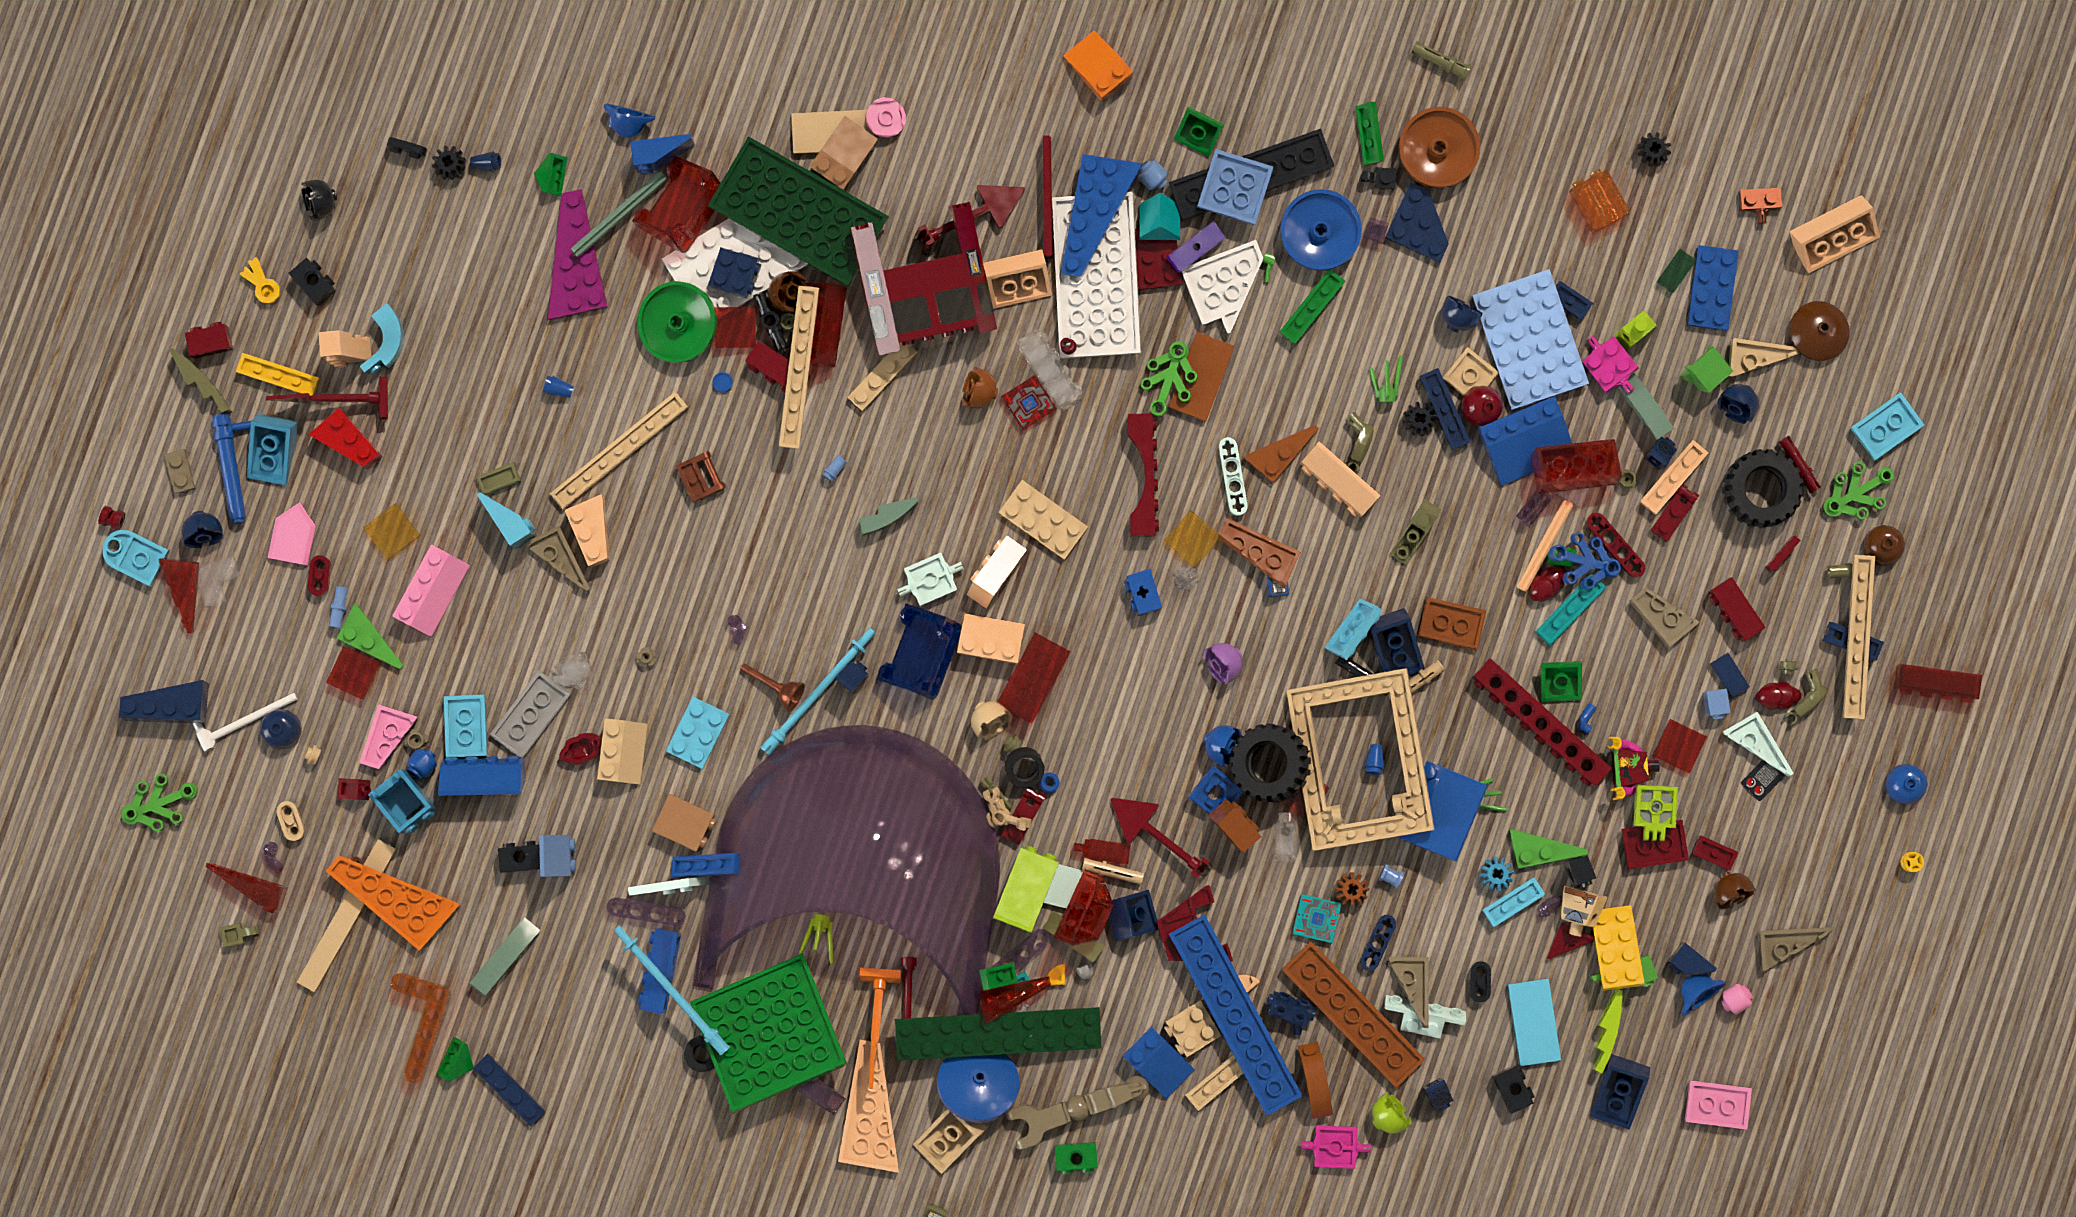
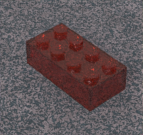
M1615 439L1536 447L1531 454L1538 494L1617 485L1622 478Z
M1034 633L997 703L1015 716L1033 724L1071 651Z

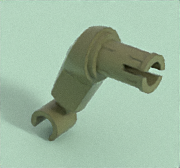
M1353 412L1345 420L1357 432L1356 442L1351 454L1353 462L1348 463L1347 466L1350 468L1352 465H1356L1355 473L1358 474L1360 471L1358 463L1359 461L1363 462L1368 452L1374 430L1371 424H1365L1356 412Z
M1818 668L1805 671L1810 689L1806 696L1794 706L1795 711L1785 714L1784 719L1790 714L1794 716V720L1790 724H1795L1799 715L1804 717L1812 711L1825 697L1827 689L1824 685L1822 686Z

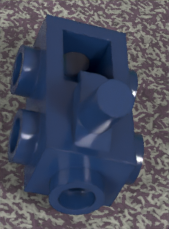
M1274 991L1273 994H1269L1266 1001L1268 1014L1293 1024L1294 1035H1301L1302 1026L1307 1027L1309 1020L1313 1021L1316 1014L1313 1004H1310L1305 999L1293 998L1285 992L1279 993Z

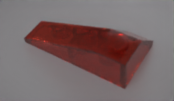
M206 863L205 867L257 905L263 906L262 910L274 913L275 910L281 911L288 887L220 865Z

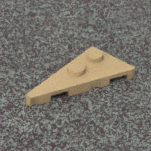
M1732 338L1729 366L1733 372L1727 378L1755 370L1800 353L1793 346Z

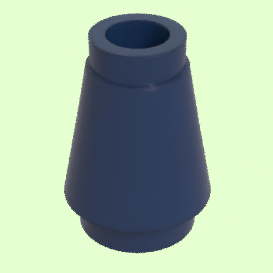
M494 151L472 156L470 158V166L472 169L496 171V169L501 168V156Z

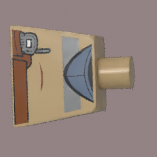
M1564 886L1561 918L1572 922L1569 934L1581 937L1583 926L1595 927L1606 903L1607 896L1575 887Z

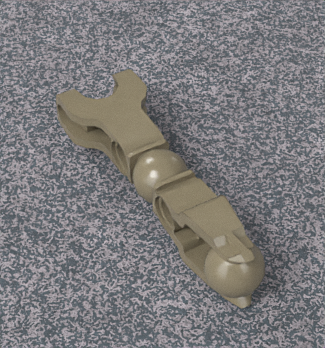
M1134 1075L1129 1077L1125 1083L1111 1085L1084 1096L1075 1095L1069 1098L1067 1102L1064 1101L1043 1109H1037L1029 1104H1023L1010 1109L1005 1114L1008 1120L1023 1119L1029 1125V1133L1017 1140L1016 1147L1017 1149H1024L1037 1145L1043 1138L1045 1131L1072 1122V1120L1083 1121L1089 1115L1117 1107L1128 1100L1141 1101L1149 1093V1083L1144 1077Z

